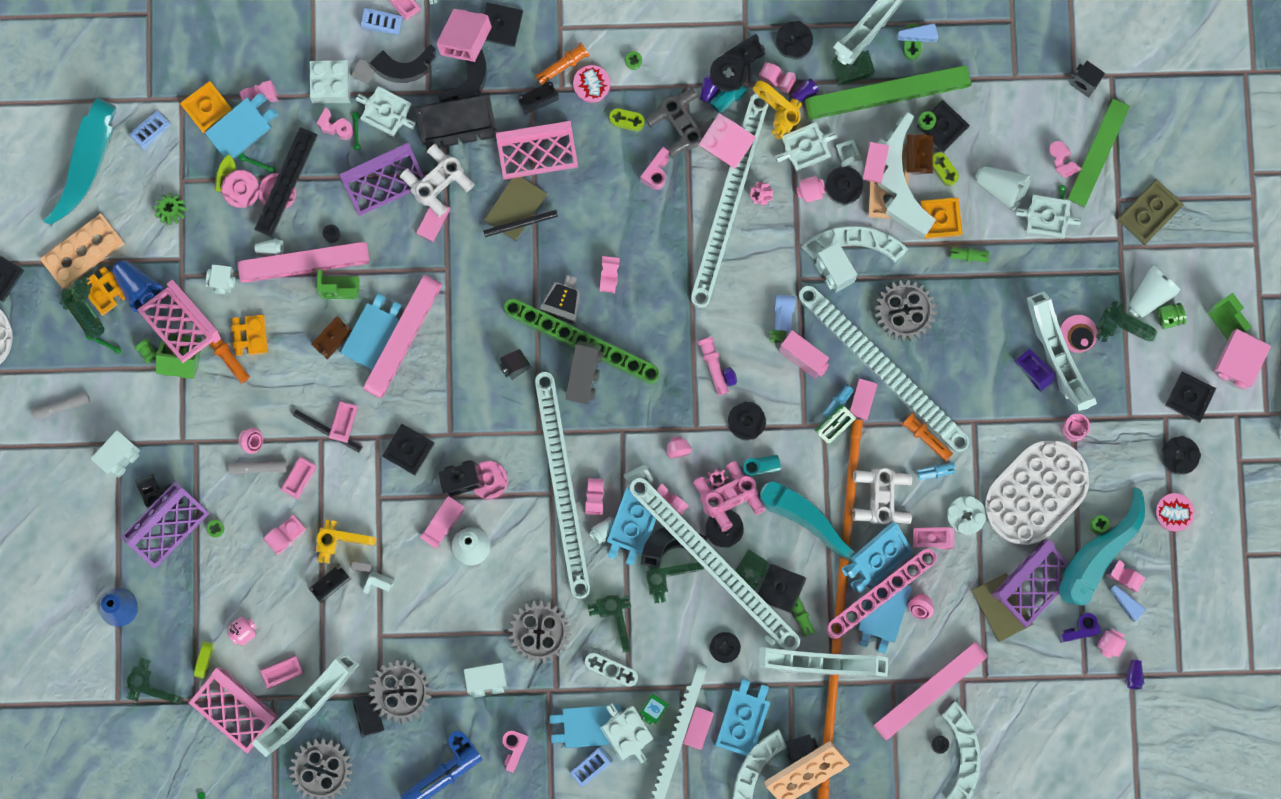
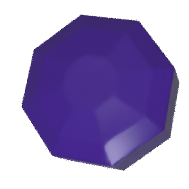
M731 367L723 369L722 372L727 386L736 385L737 376L735 371Z

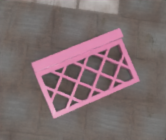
M571 121L496 133L503 180L578 168ZM563 136H569L570 139L566 148L557 143ZM545 139L552 142L547 151L539 146L540 142ZM529 142L534 146L529 154L520 149L523 143ZM510 145L515 150L508 157L503 153L502 146ZM555 145L564 150L558 158L549 153ZM536 148L545 153L540 161L531 157ZM517 151L526 156L521 164L512 159ZM565 153H568L573 157L574 163L565 164L560 160ZM547 155L555 160L552 167H546L542 164ZM528 159L537 164L533 170H527L523 167ZM509 162L518 167L514 173L506 174L505 168Z
M172 279L167 283L168 287L137 309V311L176 357L184 363L212 341L216 343L221 338L215 327ZM169 295L171 297V304H161V300L165 296ZM149 308H156L155 316L146 315L145 311ZM160 308L169 309V315L159 316ZM173 309H181L182 317H172ZM158 320L167 321L166 329L157 328ZM171 321H181L180 328L170 329ZM184 322H193V330H184ZM169 333H177V341H169ZM182 334H192L191 342H181ZM195 334L206 337L201 343L194 342ZM180 346H190L189 352L182 356L179 353Z
M217 667L189 704L244 752L249 753L254 747L252 744L254 740L275 723L279 716L224 668ZM213 680L220 684V692H210V684ZM221 694L222 706L212 707L211 695ZM224 694H232L235 699V705H225ZM200 696H207L208 707H201L196 703ZM246 706L249 709L250 717L240 718L239 707ZM235 707L236 718L226 719L225 708ZM222 708L223 720L214 719L212 709ZM253 719H261L266 725L262 730L254 731ZM250 720L251 731L241 732L240 721ZM236 721L237 732H229L227 730V722ZM241 734H251L252 742L248 747L242 743Z

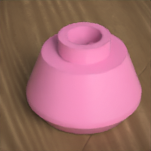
M249 428L242 431L238 438L239 445L246 453L254 454L258 452L263 445L262 432L257 428Z
M682 436L671 438V442L667 445L666 455L670 459L683 457L691 454L692 447L686 439H682Z
M919 594L908 604L910 613L918 619L930 618L934 613L933 601L928 595Z

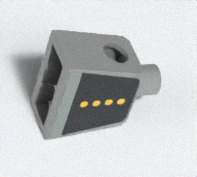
M566 275L563 284L555 282L540 310L550 316L575 324L581 294L580 290L574 289L577 279Z

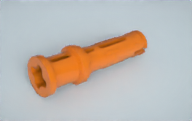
M580 42L576 48L570 52H565L563 58L535 75V77L542 86L569 66H576L578 61L584 57L588 58L590 55Z
M220 339L216 343L212 341L209 344L214 350V355L224 361L240 384L246 382L251 377L235 356H233L229 350L228 343H224Z
M913 412L901 424L903 427L906 426L914 434L915 438L919 437L944 462L953 455V452L928 431L927 425L925 423L922 424Z

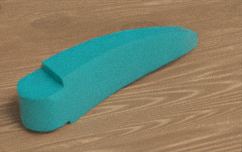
M97 97L92 104L88 116H83L76 136L64 191L55 208L44 219V223L51 225L63 219L81 203L96 179L115 129L111 127V124L116 114V106Z
M769 482L763 486L759 492V499L766 510L798 523L819 538L835 554L853 563L851 557L857 552L852 550L841 539L828 518L813 502L799 492L778 482Z
M1133 488V501L1127 516L1117 526L1088 542L1076 553L1066 567L1059 587L1060 597L1065 603L1074 605L1088 604L1108 565L1140 530L1145 518V500L1140 488Z

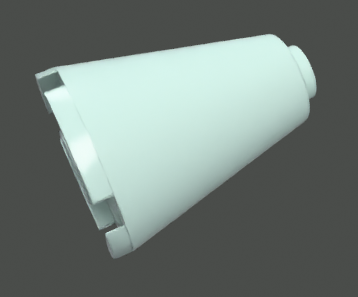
M984 166L982 169L979 168L975 176L977 184L1013 211L1021 204L1018 200L1021 197H1025L1031 180L1027 174Z
M1153 265L1128 304L1131 307L1129 311L1136 318L1138 316L1143 318L1178 295L1181 290L1162 271Z
M463 528L456 533L452 540L453 555L462 564H479L489 554V538L479 528ZM468 541H472L470 545L466 544Z

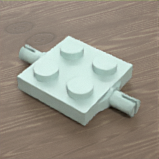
M379 86L370 98L360 93L356 98V101L365 105V111L360 120L392 137L396 135L402 125L412 130L416 125V122L407 119V113L412 104Z
M812 123L783 135L781 140L785 146V152L775 155L778 163L789 159L795 171H800L831 158L827 142L836 139L837 135L835 131L824 135L819 130L817 123Z
M1033 195L1029 209L1017 208L1016 216L1027 217L1028 226L1026 233L1064 239L1066 228L1069 224L1079 226L1081 224V218L1070 217L1071 201Z
M613 703L606 706L612 717L600 729L619 760L623 761L628 756L635 754L640 764L646 761L647 758L641 749L653 740V737L634 706H630L623 712H618Z

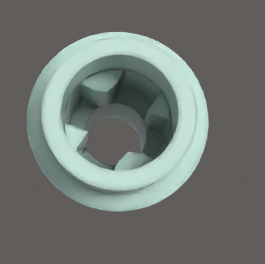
M275 238L256 243V255L275 256L284 254L283 240Z
M609 516L591 528L589 536L597 544L606 541L612 529L614 519Z

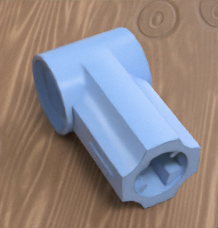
M776 294L775 330L791 333L795 296Z

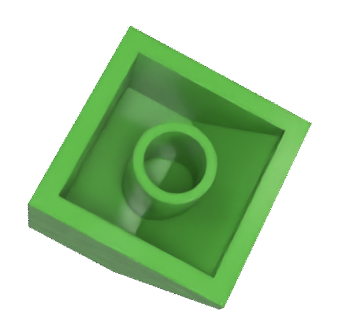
M168 335L169 341H177L178 335ZM182 336L181 342H191V337ZM195 337L194 342L201 343L202 338ZM162 340L156 354V374L194 379L199 365L201 350L182 363ZM180 346L179 353L182 356L189 352L190 346Z

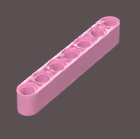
M360 242L237 262L239 280L245 283L318 272V269L324 271L369 263L370 259L367 243Z
M427 275L422 277L364 386V391L380 399L383 397L442 286L441 282Z
M925 549L834 618L826 628L828 636L833 639L843 636L931 568L936 562V553L931 549ZM922 555H929L931 563H925L922 560ZM907 567H914L916 574L910 575L907 572ZM899 578L901 586H894L892 579ZM877 590H884L886 598H879ZM868 601L871 604V609H863L861 603ZM853 613L856 616V621H848L846 614ZM836 624L840 626L841 632L838 634L833 633L831 625Z
M977 641L974 642L874 724V728L885 741L888 740L989 656Z

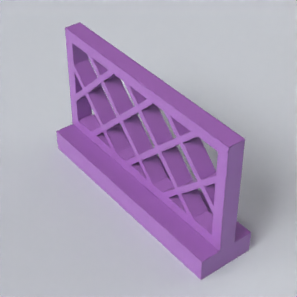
M409 143L339 174L359 216L411 193L410 189L406 190V187L409 186L406 182L395 179L399 168L407 169L400 166L403 158L410 156L413 161L410 171L419 175L421 180L425 178ZM392 165L397 167L394 177L383 174L386 166ZM371 173L380 175L376 186L366 182L367 176ZM382 176L392 180L389 190L378 187ZM353 181L363 183L359 194L351 191L348 184ZM394 181L405 184L403 192L397 194L391 191ZM365 184L375 188L372 198L361 195ZM377 189L388 192L386 199L382 202L374 199ZM360 197L371 200L369 207L360 211L358 206Z
M175 481L121 538L155 569L201 523L209 512ZM185 495L188 498L187 506L178 507L179 500ZM192 509H200L202 511L197 518H191ZM187 510V519H178V511ZM169 511H174V520H165V514ZM178 523H187L186 529L183 532H177ZM173 524V533H164V525ZM155 525H160V534H151V529ZM164 537H173V542L169 546H163ZM152 538H160V545L158 547H150ZM141 539H147L146 548H137L135 545ZM150 551H159V556L153 562L150 559Z
M1042 540L991 594L996 600H1000L1025 628L1059 594L1060 581H1062L1060 579V567H1067L1069 564L1053 547L1054 544L1051 540ZM1051 552L1056 557V565H1047V556ZM1037 567H1043V578H1034V570ZM1047 567H1056V579H1047ZM1024 581H1030V592H1021V584ZM1034 581H1043V592H1034ZM1047 581H1056V590L1054 592H1047ZM1011 594H1017L1018 606H1012L1007 601ZM1021 594H1030V606H1022ZM1034 594H1043V604L1041 606L1034 605ZM1022 608H1030L1031 616L1027 621L1022 617Z

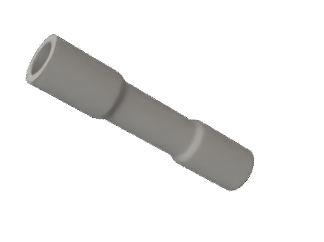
M84 392L66 400L32 409L31 413L34 420H38L53 413L90 403L88 393Z
M287 460L261 463H228L229 475L254 472H287Z

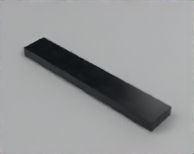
M302 127L299 128L254 228L255 231L271 238L273 237L318 134Z

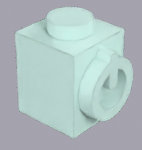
M212 264V269L207 271L206 287H209L215 294L225 295V292L230 293L231 288L235 286V276H233L234 270L232 267Z

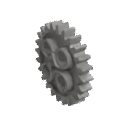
M900 280L899 286L893 282L891 284L892 289L886 286V293H880L883 299L876 300L880 306H875L874 310L880 312L875 314V318H881L877 325H884L881 331L888 330V337L893 333L895 334L894 340L901 336L902 342H904L906 337L912 342L913 336L920 339V333L923 335L927 334L925 328L931 330L932 326L929 323L935 322V319L931 316L937 314L932 309L936 308L937 305L931 304L934 297L928 298L930 290L924 292V285L918 288L917 282H915L912 286L910 285V280H907L906 285H903L902 280ZM915 296L918 299V303L912 304L908 298ZM896 299L899 301L900 305L898 307H892L890 305V300ZM904 307H906L907 310H910L908 315H906L905 312L900 311H902ZM917 307H922V310H912V309H915V308H917ZM889 312H899L893 315L889 314ZM915 314L920 315L922 321L916 323L912 320V316ZM896 317L901 318L903 324L897 326L894 324L893 319Z
M534 601L532 602V607L525 604L526 610L523 611L521 608H518L520 615L513 614L516 621L509 622L514 626L508 629L509 632L513 633L508 639L515 641L511 644V647L517 646L518 648L515 653L522 652L521 659L528 656L529 663L533 658L536 664L539 663V659H542L544 664H546V658L548 657L551 661H554L553 655L555 654L560 657L558 651L566 650L562 645L569 644L565 637L571 636L570 633L566 632L570 625H564L568 618L562 619L561 617L564 612L557 613L558 606L551 609L550 602L546 607L543 605V601H540L539 606H536ZM542 615L541 629L545 633L541 634L540 649L537 650V634L534 631L538 630V619ZM528 617L535 618L536 624L533 627L525 625V620ZM549 618L555 620V626L551 629L544 626L545 621ZM527 636L534 638V644L530 647L525 646L523 643ZM544 639H553V646L545 648L543 646Z
M396 660L393 666L391 662H388L387 668L382 665L380 667L381 672H374L377 678L372 677L370 679L374 684L368 686L369 689L373 690V692L368 694L369 697H373V700L369 703L376 704L373 711L380 710L379 717L384 714L386 715V722L390 718H392L393 724L398 719L403 724L405 718L408 722H411L412 716L417 719L419 717L418 712L424 713L423 707L429 706L425 700L431 698L430 695L426 694V692L431 690V688L426 687V684L430 681L423 680L426 673L420 675V667L416 670L413 669L414 663L407 666V662L403 661L400 665L399 661ZM405 677H409L412 680V686H407L404 683ZM385 679L393 681L392 688L385 685ZM397 689H399L400 691H407L410 689L416 690L415 693L405 692L402 695H400L399 693L383 695V692H394ZM407 696L414 699L413 706L406 703ZM388 698H392L395 701L394 707L388 706Z
M315 739L314 745L308 741V748L300 746L302 753L295 752V755L298 757L297 760L291 759L295 766L289 767L290 770L294 771V774H291L290 777L296 779L292 785H299L296 791L300 792L303 790L302 797H306L309 794V799H314V797L316 799H321L322 797L329 799V796L332 799H336L335 793L343 795L341 788L348 789L345 782H351L352 780L348 778V775L353 774L352 771L348 770L353 764L347 763L351 757H344L347 750L339 751L340 744L333 747L332 740L327 745L326 739H322L321 744ZM317 752L321 758L318 763L314 764L311 762V755ZM332 759H337L339 762L336 770H331L329 767V762ZM305 764L319 768L324 765V770L336 773L338 777L335 778L323 773L319 776L318 771L305 767ZM308 771H311L314 775L311 782L304 780V774ZM325 778L332 780V786L328 789H325L322 785V781Z

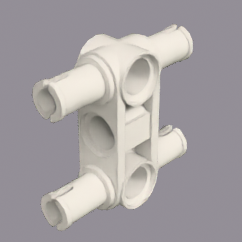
M434 144L428 149L427 153L438 162V166L422 180H419L408 168L400 175V178L411 187L410 190L419 203L429 206L438 217H441L448 208L436 198L437 195L452 181H456L466 193L474 187L475 183L464 174V170L456 158L449 155L446 156ZM453 165L456 170L449 171L446 166ZM424 189L428 192V195L422 196L419 191Z
M887 468L873 469L871 471H854V482L870 483L871 503L870 510L854 508L852 513L853 521H869L877 526L890 525L892 522L911 523V512H898L894 510V485L911 486L912 474L895 473V471ZM881 473L886 477L885 483L879 478ZM879 512L885 514L884 521L880 520Z

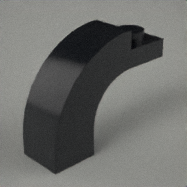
M430 45L418 58L408 63L397 62L382 50L370 62V68L377 75L391 82H413L429 72V67L426 64L430 65L436 59V48Z
M482 49L475 62L465 60L468 67V76L465 82L457 88L439 93L438 98L440 102L479 95L487 78V65Z
M665 527L660 528L646 541L642 552L641 565L660 569L663 556L668 551L675 548H684V546ZM698 533L707 542V536Z

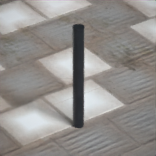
M557 210L483 230L484 236L486 238L558 217Z
M295 410L293 413L295 418L329 436L331 428L299 410ZM350 439L348 443L338 441L358 453L363 448V446Z

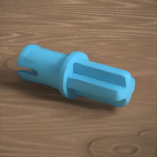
M845 384L836 397L832 398L833 401L823 412V415L828 418L841 404H845L854 390Z
M954 462L941 465L934 464L931 467L918 469L917 477L919 480L935 477L939 479L940 476L956 474V470H954L955 464Z

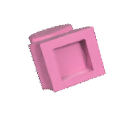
M767 62L764 63L762 70L758 74V78L771 84L774 88H779L780 91L789 94L796 81L795 73L787 72L785 75L778 66Z
M271 80L239 92L242 101L247 97L253 100L259 93L264 94L270 102L279 101L275 86Z
M325 107L317 122L318 128L322 130V133L331 135L337 133L338 137L342 140L350 139L353 135V128L350 122L341 118L333 124L329 123L332 120V116Z
M1055 141L1050 145V154L1056 158L1054 160L1056 171L1064 178L1082 170L1074 162L1066 165L1067 159L1072 154L1066 144L1061 141Z
M602 256L603 270L601 271L600 292L615 294L620 258Z
M588 478L586 515L603 516L604 479Z
M661 483L656 491L682 515L688 509V504L678 496L669 494L668 489Z
M1113 560L1105 575L1111 580H1116L1118 584L1124 585L1129 590L1138 593L1145 578L1132 569L1123 568L1125 564L1122 561Z

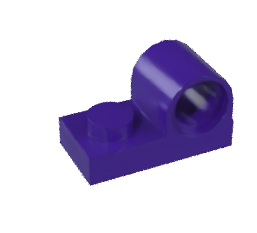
M1031 349L1015 360L1016 364L1029 376L1032 384L1040 392L1056 380L1055 373Z
M1091 613L1083 614L1077 620L1078 631H1075V628L1063 630L1064 634L1059 635L1060 643L1101 634L1096 616ZM1084 618L1091 620L1092 625L1090 628L1083 626Z

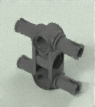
M692 87L680 96L676 95L666 98L664 103L659 105L657 111L645 117L650 128L663 119L667 120L679 136V141L666 148L671 158H674L685 149L690 150L698 147L715 120L711 118V120L699 127L686 111L685 105L698 98L696 91ZM669 104H673L676 106V109L669 111L666 107ZM693 134L696 135L698 139L694 142H691L688 140L687 137Z

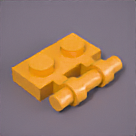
M106 267L100 270L103 277L98 279L93 274L79 285L102 316L118 305L114 300L116 296H119L122 301L126 300L112 271L109 272ZM109 283L113 290L108 292L103 285Z
M264 315L247 316L243 325L240 324L239 317L232 318L231 332H233L234 336L232 346L235 349V356H243L242 349L248 348L249 355L268 353ZM246 331L247 341L241 340V332Z

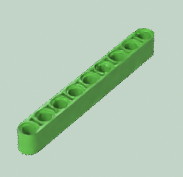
M960 66L814 96L804 101L808 119L812 120L970 87L972 82L968 66Z
M509 299L504 305L505 314L510 319L575 349L577 344L576 341L581 337L585 338L588 343L601 345L604 348L602 363L650 385L656 383L659 379L658 368L647 361L517 299ZM509 306H518L517 312L510 313L508 311ZM528 313H533L536 317L533 321H527L525 316ZM545 321H550L553 326L550 329H544L542 324ZM563 329L570 332V335L566 338L559 335ZM619 354L622 358L619 362H613L611 356ZM631 362H636L639 368L632 371L628 368V365ZM652 370L656 373V376L653 379H649L645 376V373Z

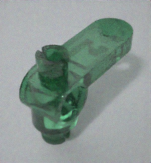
M87 278L76 280L70 287L62 291L60 305L64 303L62 308L65 310L69 309L88 337L97 339L104 333V326L86 302L92 288V282L87 284L90 282Z
M1113 301L1111 307L1105 308L1096 327L1098 330L1096 338L1100 340L1103 336L1101 342H1107L1108 337L1115 334L1117 327L1146 341H1154L1157 335V330L1152 326L1122 312L1121 310L1124 306L1120 303L1117 307L1118 301ZM1107 318H1111L1114 322L1108 321Z
M699 562L660 569L648 566L649 571L645 573L649 595H653L654 604H659V597L661 598V603L667 602L665 598V593L668 592L666 577L704 570L703 566ZM652 576H661L662 582L659 585L653 584L651 582Z
M619 594L609 595L596 599L597 603L587 604L588 610H591L589 611L590 617L598 614L600 618L615 616L623 653L630 652L622 609L631 608L629 596L619 598ZM614 601L617 607L615 610L609 611L605 607L606 603Z
M139 657L138 665L132 667L131 673L127 677L126 688L129 689L126 699L138 702L140 693H144L182 705L184 697L149 687V678L152 671L148 669L151 661ZM141 676L143 682L141 686L136 687L134 679Z

